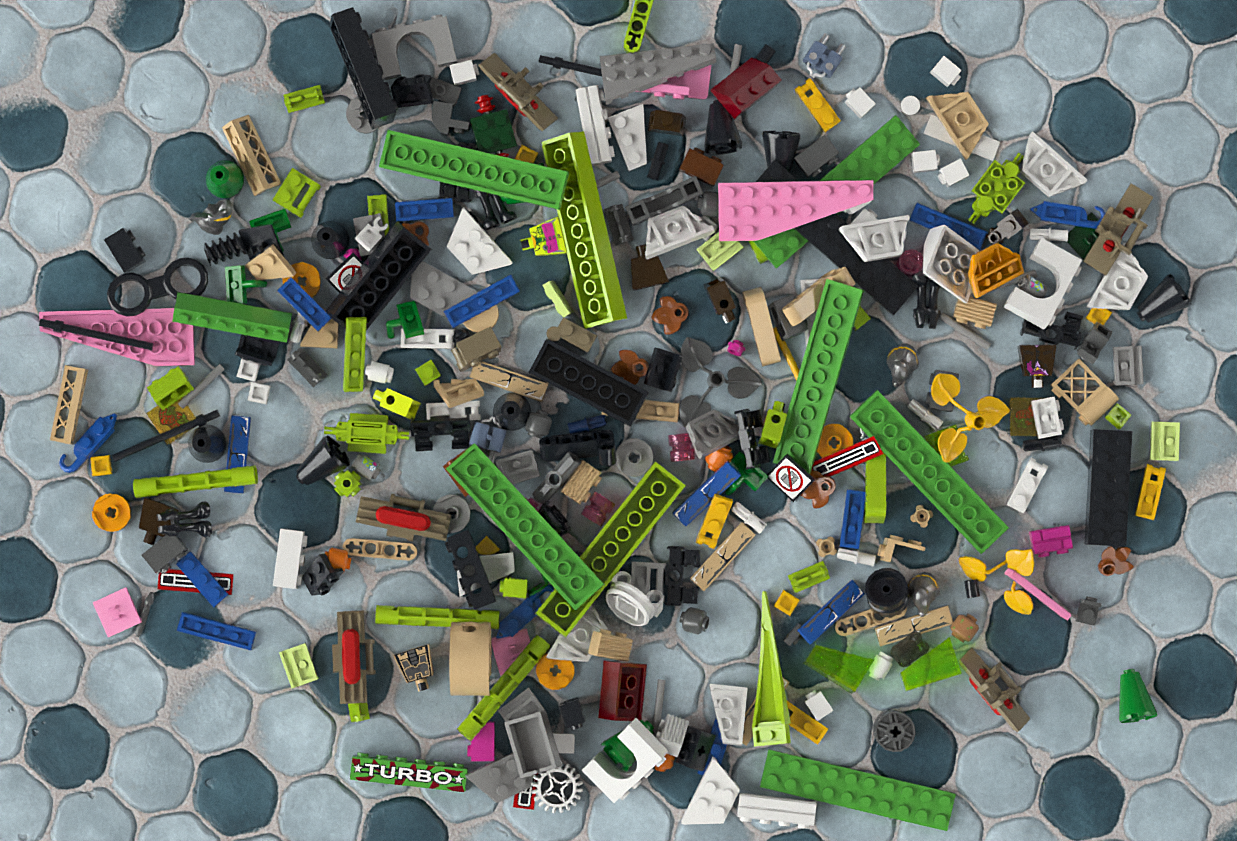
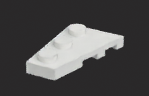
M643 104L608 117L628 170L632 171L647 165Z
M513 552L480 556L490 583L515 572ZM472 565L465 567V573L468 576H472L475 573V568ZM457 571L459 596H463L468 592L466 589H462L459 578L462 577L460 572ZM474 583L471 589L473 591L482 586L479 583Z
M709 684L722 743L742 746L747 688Z

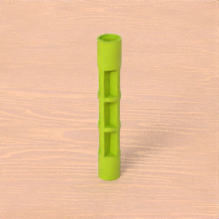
M252 465L225 470H209L191 474L134 479L133 490L136 498L168 493L258 484V472L256 466Z
M376 605L375 623L451 627V622H491V629H499L500 610L479 611L478 609Z
M536 635L489 690L490 696L482 698L459 725L457 730L468 740L472 741L551 646L543 638Z

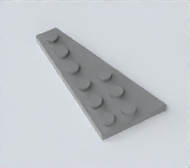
M714 43L600 56L606 105L619 97L622 99L626 98L632 92H641L668 81V78L674 76L678 78L689 70L693 69L696 71L716 63Z

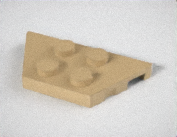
M969 92L926 97V100L964 159L967 160L989 125Z

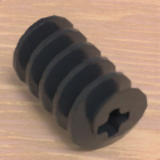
M235 232L233 233V239L226 235L225 242L221 237L219 238V244L211 240V247L204 243V251L210 266L211 261L217 265L218 258L222 262L226 261V256L230 260L233 259V253L240 257V250L247 254L241 237H238Z

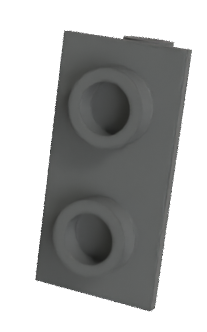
M623 204L613 205L610 208L604 209L615 246L633 241Z
M302 347L297 351L295 350L290 355L291 357L287 359L313 388L327 375Z

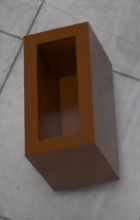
M696 147L694 149L689 148L679 171L691 177L696 176L697 180L714 187L724 167V164L721 163L722 160L715 156L709 158L704 155V151Z

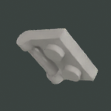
M632 562L631 585L646 595L650 591L651 569H657L656 590L663 594L666 563Z

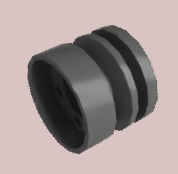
M895 709L886 710L875 719L873 736L876 742L885 750L900 752L907 749L914 741L915 726L912 720L903 712ZM894 726L900 730L895 736L890 732V730L894 729Z

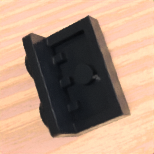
M241 334L235 355L240 356L244 360L256 361L263 366H272L276 359L280 341Z
M655 347L644 384L672 392L676 385L677 372L682 365V355Z
M319 554L303 574L302 580L311 596H322L329 593L330 588L339 580L344 571L342 568L333 569L326 554Z

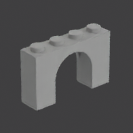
M442 14L431 17L432 20L424 21V19L412 21L413 24L410 25L401 23L394 25L393 29L379 28L375 30L376 33H372L378 63L383 70L382 78L384 81L402 77L397 50L402 40L410 35H422L432 42L439 68L458 63L447 16L443 17Z

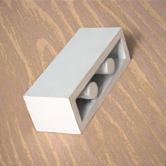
M280 529L273 586L298 589V585L302 584L303 574H300V566H304L305 555H302L303 547L307 546L308 536H305V531Z

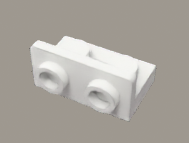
M1055 397L1031 401L1038 439L1061 435L1064 425L1062 419L1058 417V411H1060L1059 401L1055 400Z

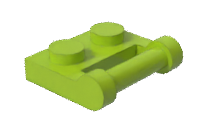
M292 168L272 201L302 218L305 208L315 192L320 190L321 185ZM306 184L310 185L298 207H293L292 205Z

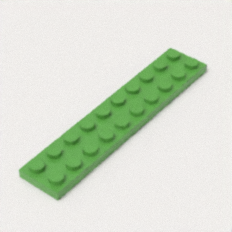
M894 115L819 181L873 180L874 185L917 148L920 143L901 120ZM792 228L753 242L777 269L808 241Z
M391 130L387 131L379 163L380 168L557 210L561 208L569 176L567 171Z
M826 279L773 463L777 464L788 454L809 474L811 473L864 293L863 289Z
M878 390L849 416L869 438L875 437L884 454L980 554L987 550L1009 528L952 467L943 461L942 457Z
M475 443L446 468L575 611L604 586L602 581Z
M770 749L767 752L760 782L761 788L943 831L948 830L956 795L955 793Z

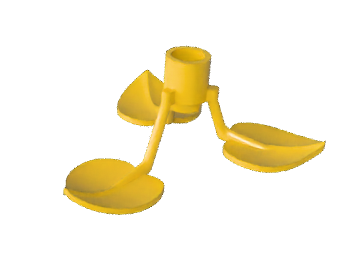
M939 373L934 378L931 386L933 400L941 406H945L950 401L967 414L965 416L967 427L959 428L957 431L953 428H948L938 438V449L943 461L947 463L959 456L966 447L967 436L961 433L962 431H971L972 428L976 430H981L984 427L991 428L999 423L1010 412V409L998 398L985 396L978 401V411L976 413L967 410L953 400L960 392L959 380L951 374Z
M1011 549L1006 553L1005 561L990 570H986V564L974 557H959V564L970 579H978V582L986 579V574L994 572L1005 564H1008V568L1015 570L1023 576L1031 575L1034 571V555L1032 549ZM1013 581L1011 591L1006 590L1004 592L1005 602L1018 613L1031 614L1033 610L1031 597L1024 591L1016 590L1017 583Z

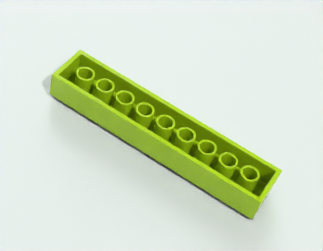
M584 131L570 132L543 141L541 144L547 167L569 172L561 208L557 210L584 329L627 319Z
M655 462L580 556V559L602 581L604 586L577 611L554 589L535 614L566 638L686 485Z

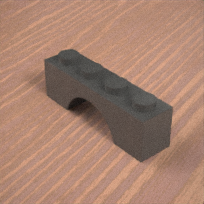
M696 176L661 193L625 207L632 226H635L649 218L701 197L703 191Z

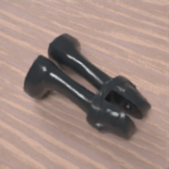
M473 190L475 197L480 199L486 214V221L482 224L484 230L500 226L489 197H492L501 224L509 223L517 218L514 211L506 209L500 196Z
M911 275V280L918 285L917 308L913 310L916 327L923 328L924 316L929 314L928 327L929 329H936L941 315V311L937 308L938 292L941 286L930 278L929 304L926 306L928 276Z
M206 501L200 502L196 508L189 511L177 512L176 509L172 508L157 514V521H171V525L159 526L158 533L171 537L177 536L179 532L193 531L202 537H210L212 525L207 520L195 523H179L180 520L208 518L210 515L209 503Z

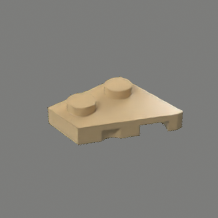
M274 244L245 265L256 280L293 277L297 273Z
M331 319L319 332L311 325L301 341L300 347L338 349L339 324Z

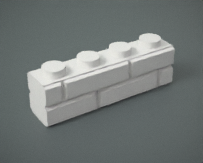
M598 85L575 89L582 129L585 133L592 166L612 162L611 157H615L613 146H609L608 139L611 138L610 127H606L604 121L608 119L606 108L602 109L601 101H604L603 89L599 90Z
M739 793L737 817H741L740 821L752 822V819H759V823L771 824V821L779 822L780 826H790V823L798 824V828L809 829V825L814 826L816 801Z

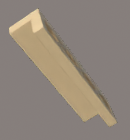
M246 115L231 120L224 125L222 129L254 196L260 195L267 189L279 186L281 184L280 179L250 116ZM245 121L248 127L247 132L242 129L241 122ZM249 139L255 142V149L250 146ZM257 157L263 159L264 166L258 163ZM266 174L271 176L273 183L268 184L265 178Z
M65 365L50 437L51 441L74 444L88 369ZM69 370L77 371L75 382L72 384L67 378ZM71 388L73 390L72 399L67 402L64 398V392ZM65 407H68V419L63 421L60 412ZM61 426L65 427L63 439L56 438L57 429Z

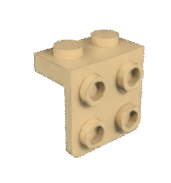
M890 535V538H884L883 545H879L877 555L880 556L879 560L891 563L895 544L925 551L926 547L921 546L922 542L909 540L906 543L903 542L902 537Z

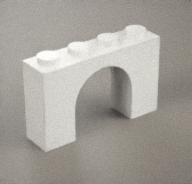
M1041 238L1029 259L1046 267L1053 273L1056 280L1054 294L1048 298H1036L1015 287L1007 299L1004 308L1045 329L1048 325L1051 326L1056 318L1054 315L1056 309L1060 310L1065 301L1063 299L1065 292L1069 293L1073 286L1071 280L1073 276L1077 277L1082 267L1079 265L1082 259Z
M637 718L617 736L634 754L637 761L636 770L624 772L618 769L601 752L594 756L582 769L613 803L619 798L623 800L630 793L628 790L631 787L635 789L642 782L640 779L643 776L647 778L654 771L652 768L655 765L659 767L666 760L664 756L668 750Z

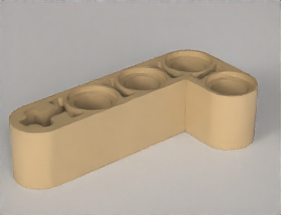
M846 267L829 271L782 308L783 313L792 326L801 323L818 309L826 279L850 286L856 284Z
M758 287L743 291L742 295L748 310L762 367L781 362L762 288Z

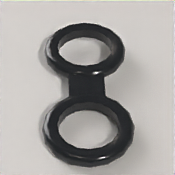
M187 257L171 262L163 276L147 280L142 275L136 273H123L110 283L107 290V301L111 309L117 314L126 317L136 316L143 313L150 306L153 299L168 295L174 299L177 298L178 291L171 285L172 274L177 268L191 266L199 271V286L195 290L185 293L201 296L206 290L208 272L205 266L198 260ZM126 281L138 282L144 288L145 296L143 301L134 308L121 307L115 300L117 288Z

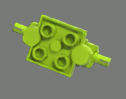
M1018 153L1012 161L1005 160L1002 165L996 160L991 163L971 190L977 199L971 205L974 212L968 219L969 222L975 224L980 216L987 217L992 210H997L1001 214L1005 211L1025 184L1024 181L1017 177L1020 174L1018 165L1023 160V155L1020 157L1021 154Z
M350 413L348 422H338L336 427H324V430H332L324 431V434L335 435L337 441H347V451L386 454L387 444L395 445L397 439L409 440V436H402L409 435V432L398 431L397 425H388V415Z

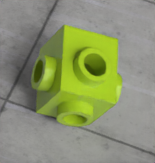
M342 470L335 476L336 481L334 484L336 488L334 489L341 497L344 495L346 497L350 495L354 497L361 490L360 486L362 483L359 481L361 477L354 470L352 472L350 470L346 472ZM345 480L350 481L351 484L349 487L344 486L343 483Z

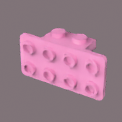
M711 65L696 71L693 69L689 70L678 78L676 76L668 78L667 82L641 92L652 93L655 97L665 98V95L673 96V99L684 100V98L705 100L708 97Z

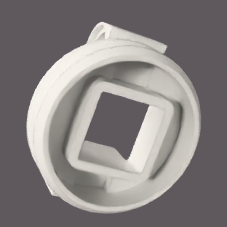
M625 571L616 573L612 578L610 589L606 592V602L610 609L623 621L634 626H644L648 624L653 616L658 617L663 610L664 597L660 591L651 590L645 595L631 585V576Z

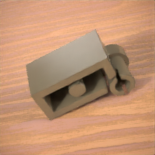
M566 318L561 320L558 327L552 326L546 333L550 341L557 342L561 338L586 353L590 351L597 338V335Z
M489 327L457 342V349L454 347L451 350L457 361L456 365L459 371L462 372L480 365L482 360L486 358L493 359L498 356L499 352H501V345L492 328Z

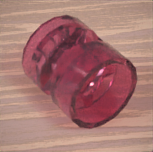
M906 250L899 256L897 268L907 276L915 275L923 268V256L917 250Z
M688 433L668 435L669 446L672 447L670 451L671 462L695 459L694 449L691 448L692 441Z
M594 492L589 500L590 505L585 506L581 515L602 527L607 519L606 513H610L615 504L599 493Z

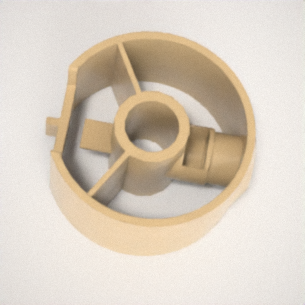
M451 622L449 655L451 696H490L491 622Z

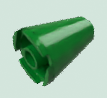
M228 160L218 161L207 171L206 185L209 191L216 197L231 198L242 190L244 175L236 163Z
M1135 669L1124 670V674L1120 675L1119 721L1121 723L1139 722L1142 719L1149 720L1157 717V711L1140 673L1135 672Z
M640 720V722L654 735V732L652 731L654 727L652 726V724L647 720L645 722L643 720ZM620 731L604 740L601 746H605L603 750L616 765L620 763L623 766L621 770L627 772L636 761V758L632 751L617 737L622 732Z

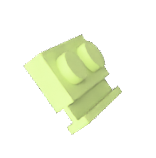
M718 232L696 250L712 271H715L744 247L739 241H719Z
M554 280L542 285L546 295L550 300L552 299L557 312L563 318L574 313Z
M1151 422L1150 460L1179 461L1180 423Z
M306 643L279 652L291 688L318 680Z

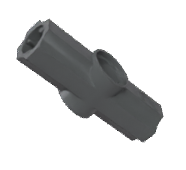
M568 452L532 493L534 499L542 505L549 501L581 464L580 459L575 454ZM555 474L559 476V483L554 480Z

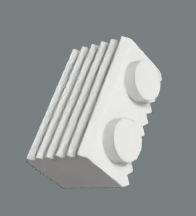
M667 714L665 720L661 719L656 738L668 750L667 754L678 757L689 721Z

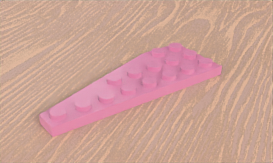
M873 180L718 183L719 241H758L874 200Z
M174 308L146 309L139 315L129 317L117 314L114 310L39 312V321L40 319L64 321V324L151 342L154 343L151 351L65 331L60 333L53 331L51 328L40 326L41 332L153 366L195 365L194 325L172 322Z

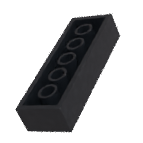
M354 7L332 14L329 27L370 127L373 130L392 123L398 107L396 101L391 99L389 95L391 90L388 82H384L382 78V67L380 64L377 65L375 61V50L368 44V33L366 29L363 30L361 27V16L359 12H355Z
M397 221L325 310L326 313L345 329L346 317H366L367 330L432 249Z
M547 338L528 372L530 375L629 427H632L649 395V392Z
M1090 430L1084 542L1086 545L1126 547L1132 431Z

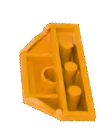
M995 243L973 254L968 278L975 298H979L1024 274L1021 257L999 243Z

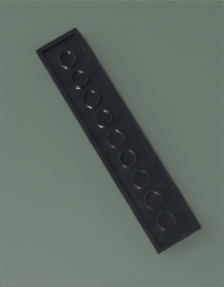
M773 160L755 182L798 180L778 162ZM836 213L793 228L838 268L846 267L855 283L892 315H895L918 288L916 283L887 258L864 262L840 232L839 228L848 224Z

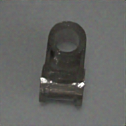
M914 631L892 647L891 656L901 667H908L918 658L925 655L930 647L928 643L923 641L922 634L919 631Z

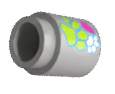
M1026 275L1018 281V288L1036 298L1043 299L1046 295L1047 287L1034 277Z
M361 454L357 456L351 466L355 469V472L369 481L372 478L376 479L381 471L379 469L380 464Z

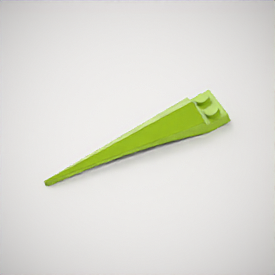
M766 591L762 592L760 661L752 724L754 747L791 743L789 730L791 722Z

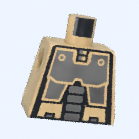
M430 644L393 655L407 683L415 681L418 692L429 689L426 677L434 675Z

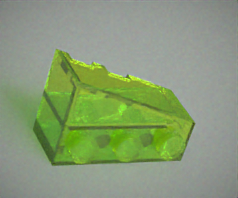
M949 637L899 674L904 690L907 692L961 675L962 673Z
M815 645L811 648L803 664L852 694L858 688L875 659Z

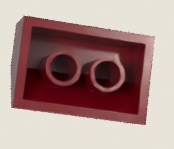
M751 57L710 91L735 120L772 91L782 79L770 65Z
M604 661L598 718L612 721H633L635 718L639 721L642 720L647 664Z

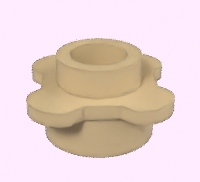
M918 505L910 519L912 522L919 523L924 528L927 527L929 519L933 517V512L931 510L927 511L922 505Z
M833 537L816 541L820 557L837 553Z

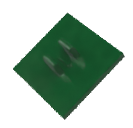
M1092 212L1087 215V220L1099 221ZM1075 226L1068 232L1067 243L1084 261L1099 233L1095 231L1096 228Z

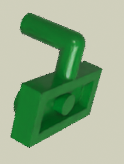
M285 208L249 221L251 228L272 224L278 241L277 232L292 228ZM279 241V244H280V246H281L282 252H284V249H283V247H282V245H281V243H280V241Z
M245 265L225 267L226 299L228 302L247 304L246 288L267 287L266 280H246Z
M415 300L397 304L396 308L399 318L386 322L387 337L389 339L395 337L394 327L402 326L406 339L424 335V328Z
M739 451L730 463L741 473V476L726 489L725 493L728 496L732 495L743 482L753 491H756L769 476L760 468L747 470L745 455Z

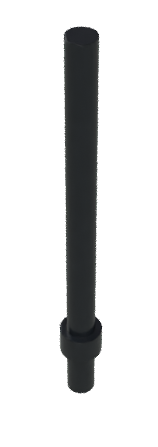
M542 55L539 57V63L552 65L553 68H565L602 77L601 68L565 61L563 58L556 56L555 58Z
M40 319L39 326L51 328L53 331L60 333L65 331L151 351L154 343L68 325L64 324V321H50L46 319Z
M217 409L205 415H198L194 420L112 455V458L116 462L192 428L202 427L207 422L220 417V413Z

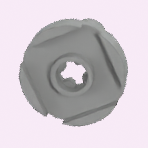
M358 96L352 99L346 110V117L350 126L357 132L364 134L376 131L378 128L372 130L368 119L360 116V112H363V107Z
M632 438L625 440L616 451V465L623 474L631 477L641 476L652 465V449L646 442L640 439ZM631 452H635L636 455L640 456L637 459V463H633L632 460L628 459L631 456Z
M445 495L437 500L433 511L447 514L449 508L453 511L456 510L457 514H455L454 519L451 518L448 532H459L470 521V507L466 500L460 496Z

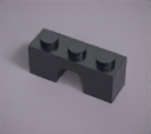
M575 697L561 702L559 708L566 728L571 727V730L583 727L582 725L586 718L579 698Z

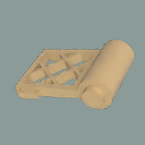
M1080 359L1075 361L1051 384L1053 387L1051 391L1058 398L1062 396L1079 413L1078 419L1085 426L1088 424L1092 426L1119 400L1118 396ZM1078 364L1084 369V377H1073V369ZM1062 380H1071L1070 391L1062 390L1057 384ZM1073 380H1084V391H1073ZM1087 380H1095L1100 385L1095 391H1086ZM1073 393L1084 394V402L1079 406L1073 402Z

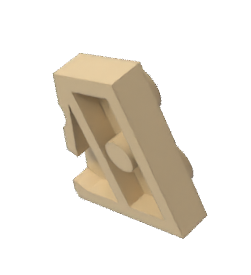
M451 379V383H440L439 380L433 381L434 388L449 408L484 396V390L476 379Z

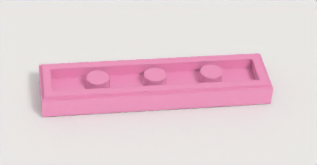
M1008 568L1005 571V575L1067 621L1071 617V613L1015 570Z

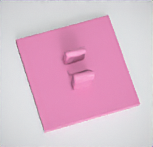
M127 587L93 602L108 637L142 623Z
M527 628L520 630L513 637L491 638V645L500 676L504 674L530 643Z

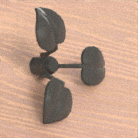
M690 337L684 340L680 354L682 355L683 366L690 372H696L701 368L709 374L707 377L709 388L701 398L690 395L685 397L679 405V414L685 428L688 422L711 411L710 404L703 402V400L713 388H718L723 383L728 384L727 389L731 396L737 399H744L750 396L762 384L756 374L743 367L730 369L727 373L728 380L722 372L708 370L704 366L708 365L712 360L710 347L706 343Z

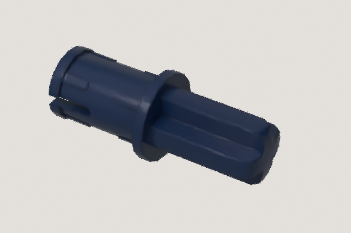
M604 415L587 419L584 417L583 420L568 422L570 434L586 430L589 432L590 429L606 426Z

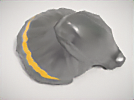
M227 199L220 200L216 204L209 203L202 213H193L189 220L195 221L206 233L219 235L223 230V225L231 218L233 206L230 200Z
M907 343L895 346L888 352L887 364L891 370L894 387L900 386L908 378L909 374L919 366L918 354L915 348Z
M922 572L913 577L908 583L909 597L917 607L919 616L924 617L928 613L930 604L940 594L938 582L931 573Z

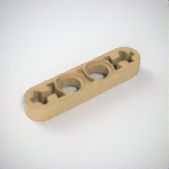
M357 538L347 539L343 543V550H346L350 556L413 560L418 554L417 547L411 543ZM351 541L357 546H360V542H364L362 545L363 554H359L360 549H353V552H350V549L346 548V546ZM368 543L375 544V553L368 554L365 547ZM387 545L395 547V553L392 556H388L384 552ZM398 545H402L401 549L403 550L410 546L411 550H414V554L407 557L406 553H400L401 557H397L399 552Z
M907 607L899 615L890 618L885 617L880 621L876 620L874 617L875 613L868 609L838 620L835 623V631L841 636H847L900 618L905 615ZM859 616H865L867 619V624L863 627L858 626L856 623V619ZM853 618L855 630H852V626L846 628L847 632L845 633L842 630H838L841 622L847 625L851 623L849 619Z

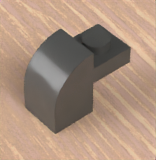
M434 101L432 121L441 134L449 136L450 129H453V133L464 134V131L469 132V122L452 119L453 104Z
M1096 321L1079 345L1077 354L1084 361L1094 364L1100 351L1109 341L1112 331Z

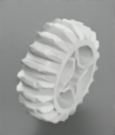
M568 763L565 765V768L558 767L539 773L541 776H533L538 782L531 783V786L537 787L531 793H538V796L534 797V801L541 799L542 801L538 806L542 807L545 803V811H548L549 807H553L552 813L556 812V808H559L560 813H563L564 806L568 811L571 809L569 803L573 806L577 805L573 800L574 798L577 800L581 799V796L577 795L576 792H583L582 788H577L583 782L576 781L580 774L573 775L576 770L574 767L570 771L567 770L569 768ZM552 772H562L569 778L558 780ZM547 775L551 785L542 792L541 782ZM554 782L563 784L560 787V793L552 790ZM573 783V792L567 799L563 790L568 784ZM555 794L561 802H551L545 797Z

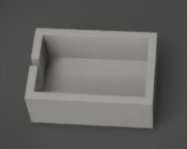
M546 710L504 722L520 778L562 766Z

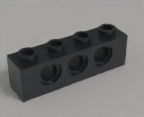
M468 529L448 537V542H445L448 553H452L455 560H452L455 571H459L462 578H459L461 587L468 592L469 596H466L469 607L473 606L474 610L496 602L497 600L470 530ZM460 547L468 549L467 557L461 558L458 555ZM467 565L474 566V575L468 576L465 573ZM474 583L481 584V593L475 594L472 591L471 587Z

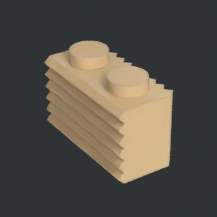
M969 297L968 302L964 303L957 298L952 317L956 318L958 323L967 324V322L975 323L974 327L986 329V326L990 327L992 325L997 304Z
M581 460V464L573 472L561 492L578 504H581L582 501L586 503L591 496L589 490L592 486L597 487L602 479L599 476L601 472L584 460Z
M600 629V632L593 631L588 654L628 662L633 639L626 638L627 634L616 632L615 635H612L610 630Z

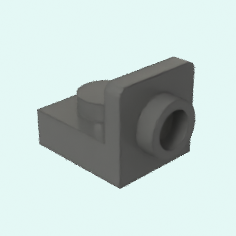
M1086 596L1085 600L1080 599L1075 621L1095 626L1101 603H1097L1096 598Z
M797 623L783 641L789 646L792 643L796 645L802 638L797 631L802 625Z

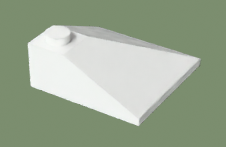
M946 225L932 228L929 230L924 243L923 273L959 300L967 303L972 292L968 278L971 257L979 252V250Z

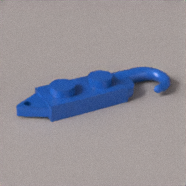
M1046 201L1030 208V211L1038 216L1040 221L1092 229L1098 227L1105 215L1104 209L1095 206V209L1101 213V218L1099 221L1087 220V213L1082 207Z
M114 413L103 418L99 417L74 444V454L77 459L71 466L65 465L66 455H62L59 464L64 472H75L88 458H91L115 431L114 425L117 415Z
M547 585L543 590L525 599L500 622L496 638L513 637L536 616L535 613L542 606L539 597L547 591L553 592L555 588L552 585Z

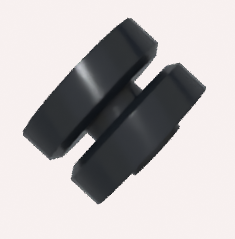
M882 568L874 571L868 577L865 583V593L870 609L874 613L882 617H893L906 609L909 603V590L905 577L899 571L892 568Z

